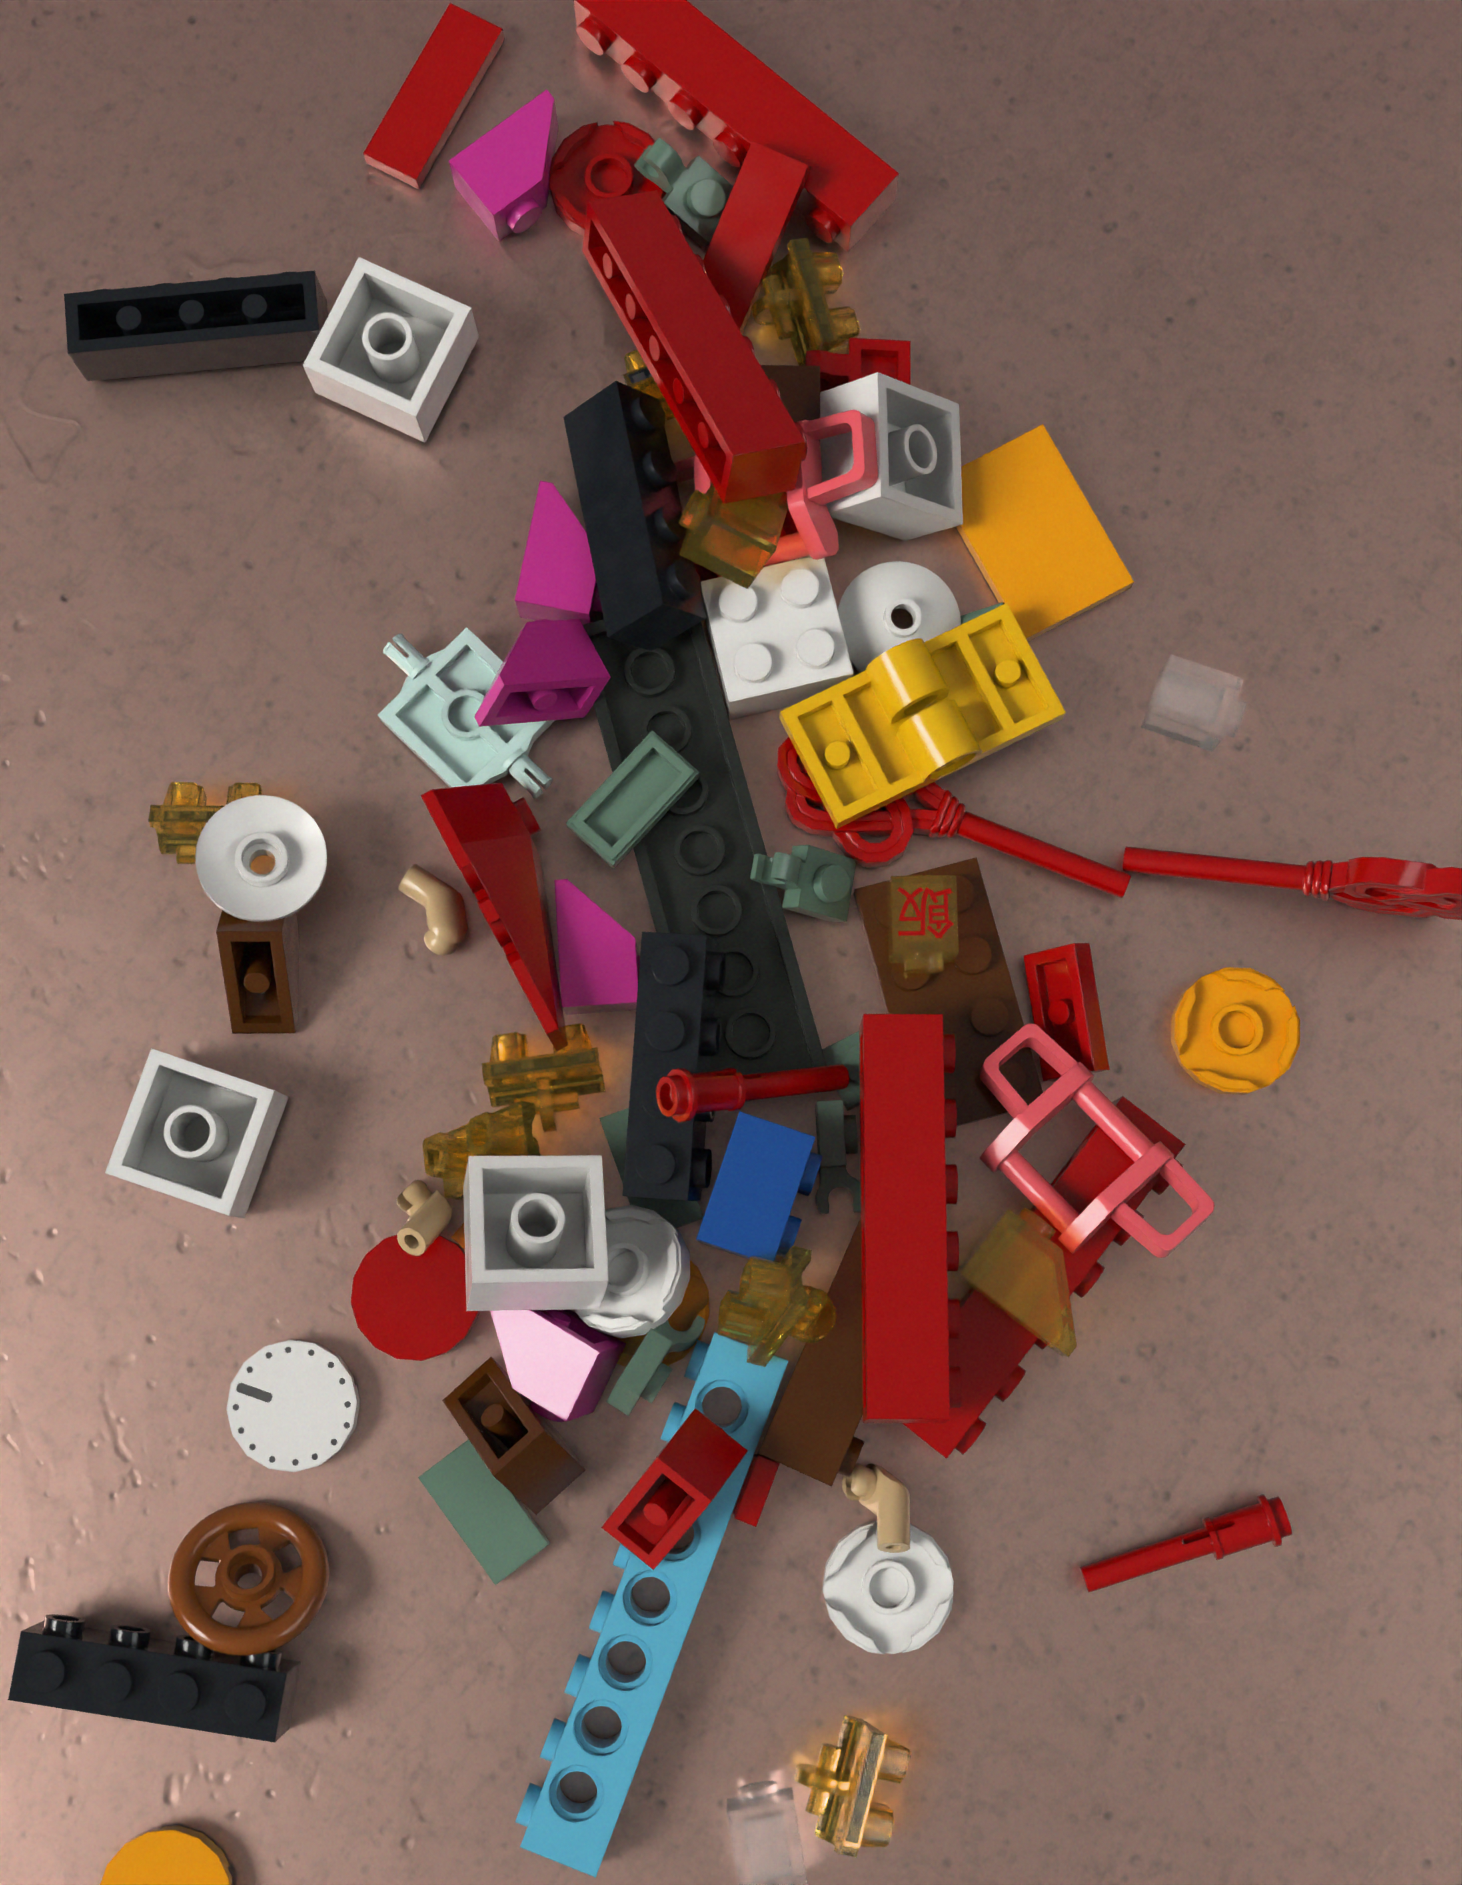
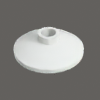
M892 561L868 568L850 583L838 605V614L852 666L860 673L865 671L868 664L876 657L903 642L916 638H921L926 642L961 625L958 604L946 583L927 568L910 562ZM895 609L907 610L913 619L912 626L908 629L896 627L891 620L892 611Z
M254 795L230 802L209 819L198 838L195 864L199 881L204 891L220 909L234 917L247 921H273L298 912L317 894L327 869V849L319 826L300 806L276 796ZM261 855L271 857L275 861L273 870L267 874L254 872L251 869V863L256 857Z

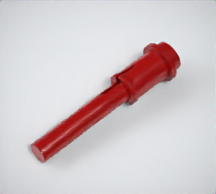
M842 1064L742 1075L741 1072L736 1073V1068L691 1074L685 1068L672 1069L667 1076L659 1080L656 1088V1099L658 1107L664 1116L672 1117L678 1122L690 1121L696 1113L740 1110L745 1101L844 1090L849 1084V1073Z
M1264 1494L1258 1495V1503L1212 1518H1203V1528L1081 1566L1080 1569L1088 1592L1099 1590L1211 1553L1214 1554L1216 1560H1220L1224 1556L1268 1542H1272L1274 1547L1281 1546V1538L1292 1535L1291 1525L1279 1496L1267 1500Z

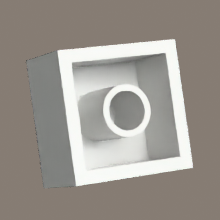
M358 257L303 367L315 393L425 443L479 338L471 307Z
M879 372L820 392L821 418L849 410H857L872 418L875 424L878 465L877 482L870 488L825 504L832 518L904 541L963 524L958 403ZM852 432L821 439L822 482L846 474L852 469L854 463Z
M809 556L701 581L700 592L706 615V627L729 720L792 706L853 677L854 673L825 558L815 560Z
M151 1048L105 1173L228 1216L245 1218L289 1097L261 1085Z
M602 1155L469 1156L463 1186L466 1311L600 1309L609 1282Z

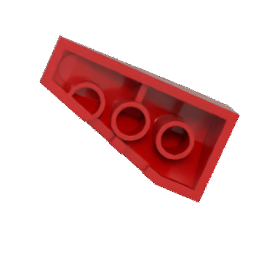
M502 783L432 789L422 794L421 797L472 893L475 894L480 910L501 948H503L506 958L556 1051L568 1046L561 1004L541 858L531 838L532 835L540 832L541 829L524 797L512 802Z

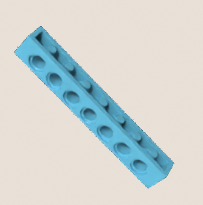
M714 1332L710 1344L697 1340L684 1377L696 1381L687 1406L674 1402L660 1439L668 1442L695 1408L705 1415L703 1411L705 1395L716 1387H727L735 1391L739 1396L741 1411L738 1417L731 1423L716 1425L721 1427L729 1436L747 1449L748 1452L712 1502L692 1524L694 1536L691 1542L685 1547L671 1549L654 1570L620 1543L613 1565L624 1569L623 1576L615 1595L604 1590L602 1591L588 1628L601 1633L592 1658L581 1654L578 1655L564 1693L576 1697L567 1723L554 1718L540 1758L552 1762L543 1787L532 1783L529 1784L515 1823L527 1827L520 1845L521 1848L596 1878L786 1370L787 1359ZM646 1577H655L663 1581L670 1593L668 1604L655 1612L641 1609L635 1603L632 1595V1588L636 1582ZM619 1642H632L643 1650L646 1664L639 1672L632 1675H624L617 1672L611 1666L608 1652ZM605 1706L614 1710L621 1720V1730L615 1736L607 1739L597 1738L588 1731L584 1720L585 1714L590 1709ZM575 1771L586 1773L595 1782L597 1794L591 1800L584 1803H576L569 1800L563 1794L560 1786V1780L566 1774Z

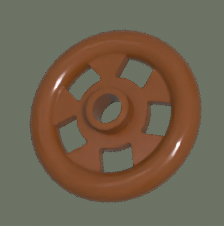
M246 1502L227 1506L208 1515L197 1523L179 1544L171 1562L168 1576L170 1605L182 1628L201 1645L228 1655L249 1656L266 1653L282 1647L295 1639L314 1620L320 1611L328 1590L329 1560L324 1544L317 1532L297 1513L279 1505L263 1502ZM245 1529H258L260 1541L258 1545L247 1544L236 1547L233 1550L230 1549L228 1534ZM292 1544L299 1554L302 1565L284 1573L281 1563L274 1552ZM200 1561L219 1563L215 1574V1586L195 1585V1575ZM256 1573L262 1577L261 1582L253 1588L244 1589L238 1585V1581L245 1574ZM280 1591H284L294 1602L282 1615L273 1620L262 1608L273 1602ZM224 1602L234 1610L245 1612L237 1627L222 1624L212 1618L220 1603Z

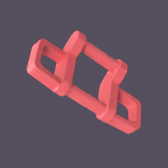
M849 410L810 421L805 419L798 421L806 435L807 456L804 461H801L795 490L787 491L788 509L798 532L743 547L733 527L732 503L723 504L697 455L674 463L677 469V484L694 478L697 520L688 521L689 540H701L718 577L779 564L806 556L819 560L837 554L839 550L838 531L825 504L870 488L877 482L878 465L875 424L872 418L857 410ZM852 432L854 457L852 469L846 474L822 482L819 440Z
M1033 1023L1024 1025L985 1059L979 1073L980 1079L1011 1115L1013 1120L986 1148L979 1159L993 1173L1000 1170L1062 1233L1058 1240L1072 1254L1082 1247L1111 1218L1154 1256L1165 1258L1211 1215L1215 1207L1213 1200L1173 1158L1174 1154L1161 1141L1154 1145L1091 1082L1094 1075L1081 1062L1073 1059L1039 1026ZM1025 1047L1033 1049L1061 1075L1056 1082L1029 1105H1027L999 1070V1067ZM1072 1100L1135 1162L1098 1195L1081 1214L1018 1152L1039 1129ZM1158 1173L1192 1209V1215L1173 1233L1168 1235L1158 1232L1126 1204Z

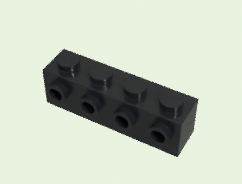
M315 270L239 278L226 277L216 280L175 284L162 283L153 286L121 289H98L89 292L64 294L68 355L87 381L305 361L328 317L327 300Z
M615 381L563 418L607 637L652 651L706 619L700 592L701 580L695 569L688 537L689 525L683 514L676 481L677 469L671 458L665 431L664 411L658 398Z
M642 932L622 1196L701 1201L702 1188H708L710 1185L712 1152L711 1149H705L706 1122L714 1121L716 1111L696 1113L690 1121L678 1122L672 1117H666L662 1114L656 1099V1088L659 1080L667 1076L672 1069L685 1068L691 1074L710 1072L711 1056L717 1057L720 1051L721 1019L714 1017L716 991H723L725 984L726 957L724 952H719V943L708 935Z
M58 1614L46 1615L44 1621L24 1629L20 1633L8 1700L268 1742H276L290 1729L301 1662L281 1659V1650L275 1649L266 1653L249 1656L228 1655L201 1645L190 1635H179L176 1637V1642L150 1638L151 1630L138 1626L112 1625L110 1631L85 1628V1619Z

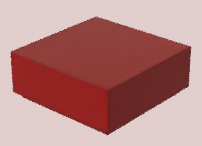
M758 1452L753 1455L732 1512L734 1519L754 1527L757 1526L779 1468V1462L765 1457Z

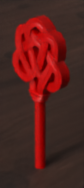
M788 737L778 748L777 773L784 789L787 791L785 809L792 824L812 835L833 837L845 857L857 860L856 863L864 868L886 867L903 856L913 834L929 835L928 837L930 838L937 836L943 838L946 835L948 838H952L957 834L1119 898H1123L1130 882L1131 875L965 811V805L959 803L957 797H953L949 790L945 791L935 782L881 807L883 811H873L836 829L806 769L800 770L797 763L800 757L790 738ZM916 799L926 809H910L906 801ZM809 805H812L814 807H821L822 810H817ZM860 836L890 837L880 843H870Z
M1127 846L1124 851L1123 871L1302 890L1305 896H1311L1312 894L1314 898H1321L1324 901H1329V898L1341 903H1346L1347 906L1372 913L1427 918L1434 915L1444 919L1462 920V868H1438L1431 863L1385 857H1359L1339 863H1333L1332 860L1324 862L1319 860L1315 863L1309 861L1306 865Z

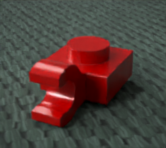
M849 338L847 354L832 353L824 350L806 351L805 366H820V392L877 372L911 385V341Z

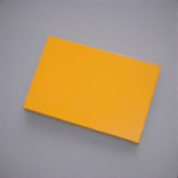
M1043 424L961 466L963 524L955 527L999 603L1008 604L1028 642L1132 587L1134 581Z

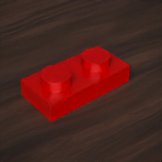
M1072 943L1023 955L1034 1024L1039 1026L1073 1059L1081 1062L1091 1073L1110 1070L1090 943ZM1039 1055L1043 1081L1058 1080L1061 1075Z

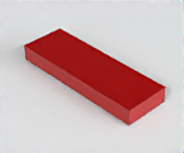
M450 3L363 153L366 163L419 189L504 42L503 29Z
M753 140L703 259L708 278L718 295L722 294L726 298L731 317L741 333L745 329L812 168L801 161Z

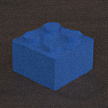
M739 1111L696 1240L701 1244L769 1267L773 1266L776 1255L788 1258L802 1219L790 1215L796 1194L799 1193L809 1197L823 1158L822 1155L811 1152L815 1136Z

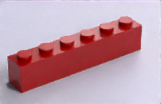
M573 0L577 26L576 32L581 41L595 54L602 56L606 53L620 64L626 78L637 89L645 93L651 90L665 101L671 115L682 126L689 130H693L696 127L710 138L717 153L727 163L734 167H740L753 140L811 166V171L795 209L805 216L807 226L821 240L827 243H831L834 240L849 252L896 200L899 173L687 0Z
M657 191L588 201L582 252L723 504L795 490L801 461H804L807 456L808 447L804 429L800 423L794 422L781 401L780 391L776 382L772 378L767 377L756 359L749 337L742 335L731 317L726 298L722 294L718 295L706 274V268L701 256L693 253L683 236L682 227L677 216L670 214Z
M863 1014L859 1027L863 1423L943 1424L950 1420V1408L961 1407L960 1366H949V1339H959L960 1301L959 1298H948V1271H958L959 1236L958 1231H947L946 1204H957L958 1171L956 1164H946L945 1138L956 1137L957 1108L955 1099L944 1098V1073H954L956 1047L954 1034H943V1014Z
M1124 1096L1112 1102L1154 1145L1161 1141L1174 1154V1159L1186 1145ZM1095 1124L1050 1184L1081 1214L1098 1195L1135 1162ZM1158 1173L1126 1204L1144 1218V1215L1136 1209L1151 1189L1158 1195H1161L1170 1184ZM1033 1205L960 1300L959 1339H949V1366H960L961 1407L950 1408V1420L943 1424H902L946 1459L954 1449L963 1455L984 1430L987 1423L979 1418V1416L995 1396L1004 1402L1024 1377L1026 1370L1018 1365L1034 1344L1043 1350L1061 1329L1066 1319L1058 1312L1074 1292L1082 1298L1097 1282L1105 1269L1097 1260L1110 1243L1114 1241L1119 1246H1122L1130 1238L1131 1235L1113 1219L1110 1218L1082 1247L1072 1254L1058 1240L1062 1233Z

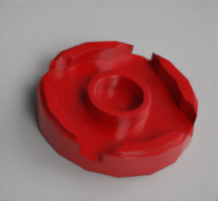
M613 121L614 125L604 124L598 126V122L583 125L563 139L552 157L549 188L555 211L570 230L583 237L588 201L657 191L661 199H663L667 194L654 182L641 174L634 166L647 146H652L655 140L649 133L630 123Z
M397 1235L385 1238L364 1256L353 1277L351 1306L358 1328L375 1348L396 1359L424 1361L450 1352L469 1335L480 1314V1311H466L465 1252L459 1244L441 1235L420 1256H414L404 1251L398 1243Z

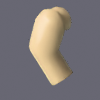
M414 864L403 877L398 890L426 907L429 930L424 935V941L428 949L438 955H450L455 952L458 943L465 940L468 931L463 897L456 889L419 865Z
M414 1180L396 1198L397 1206L410 1216L407 1219L408 1222L399 1230L397 1240L404 1251L414 1256H420L450 1223L452 1206L437 1190L432 1193L423 1181Z
M872 1463L865 1467L861 1464H855L850 1477L843 1476L842 1489L845 1496L850 1500H859L863 1506L877 1515V1547L880 1551L890 1553L908 1551L910 1549V1495L905 1484L879 1465Z

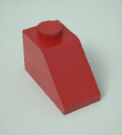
M695 1408L601 1528L654 1570L712 1502L748 1450Z

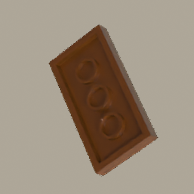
M977 857L854 889L853 895L886 1014H943V1034H954L955 1071L954 1073H944V1098L956 1100L957 1127L1007 1114L1006 1109L981 1081L979 1073L985 1059L1020 1030L1024 1023ZM901 887L909 894H912L920 887L924 891L926 887L930 890L933 889L934 893L950 888L953 893L948 894L949 921L951 920L954 925L946 931L942 938H936L927 929L930 925L939 933L947 924L941 923V929H937L936 924H929V905H944V895L936 896L939 902L934 903L928 893L925 911V935L898 936V931H921V921H899L901 910L907 898L897 890ZM924 891L913 898L917 903L920 913ZM911 902L907 907L904 917H917ZM933 909V913L944 912V909ZM933 916V920H945L944 916ZM1025 1047L1020 1049L999 1067L1001 1074L1027 1105L1031 1104L1043 1093L1031 1048Z

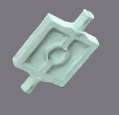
M466 627L445 649L431 654L427 658L410 644L401 633L392 639L395 645L408 658L390 642L387 643L383 649V654L388 656L408 677L400 693L378 714V717L450 788L492 784L494 781L511 774L535 799L543 792L541 787L527 774H530L545 790L551 785L553 779L527 755L533 742L555 720L479 727L474 716L503 661Z

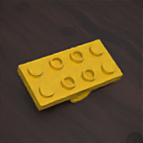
M1005 603L926 642L921 638H916L885 651L871 661L865 671L780 711L779 718L836 829L1062 720L1066 712L1011 609Z

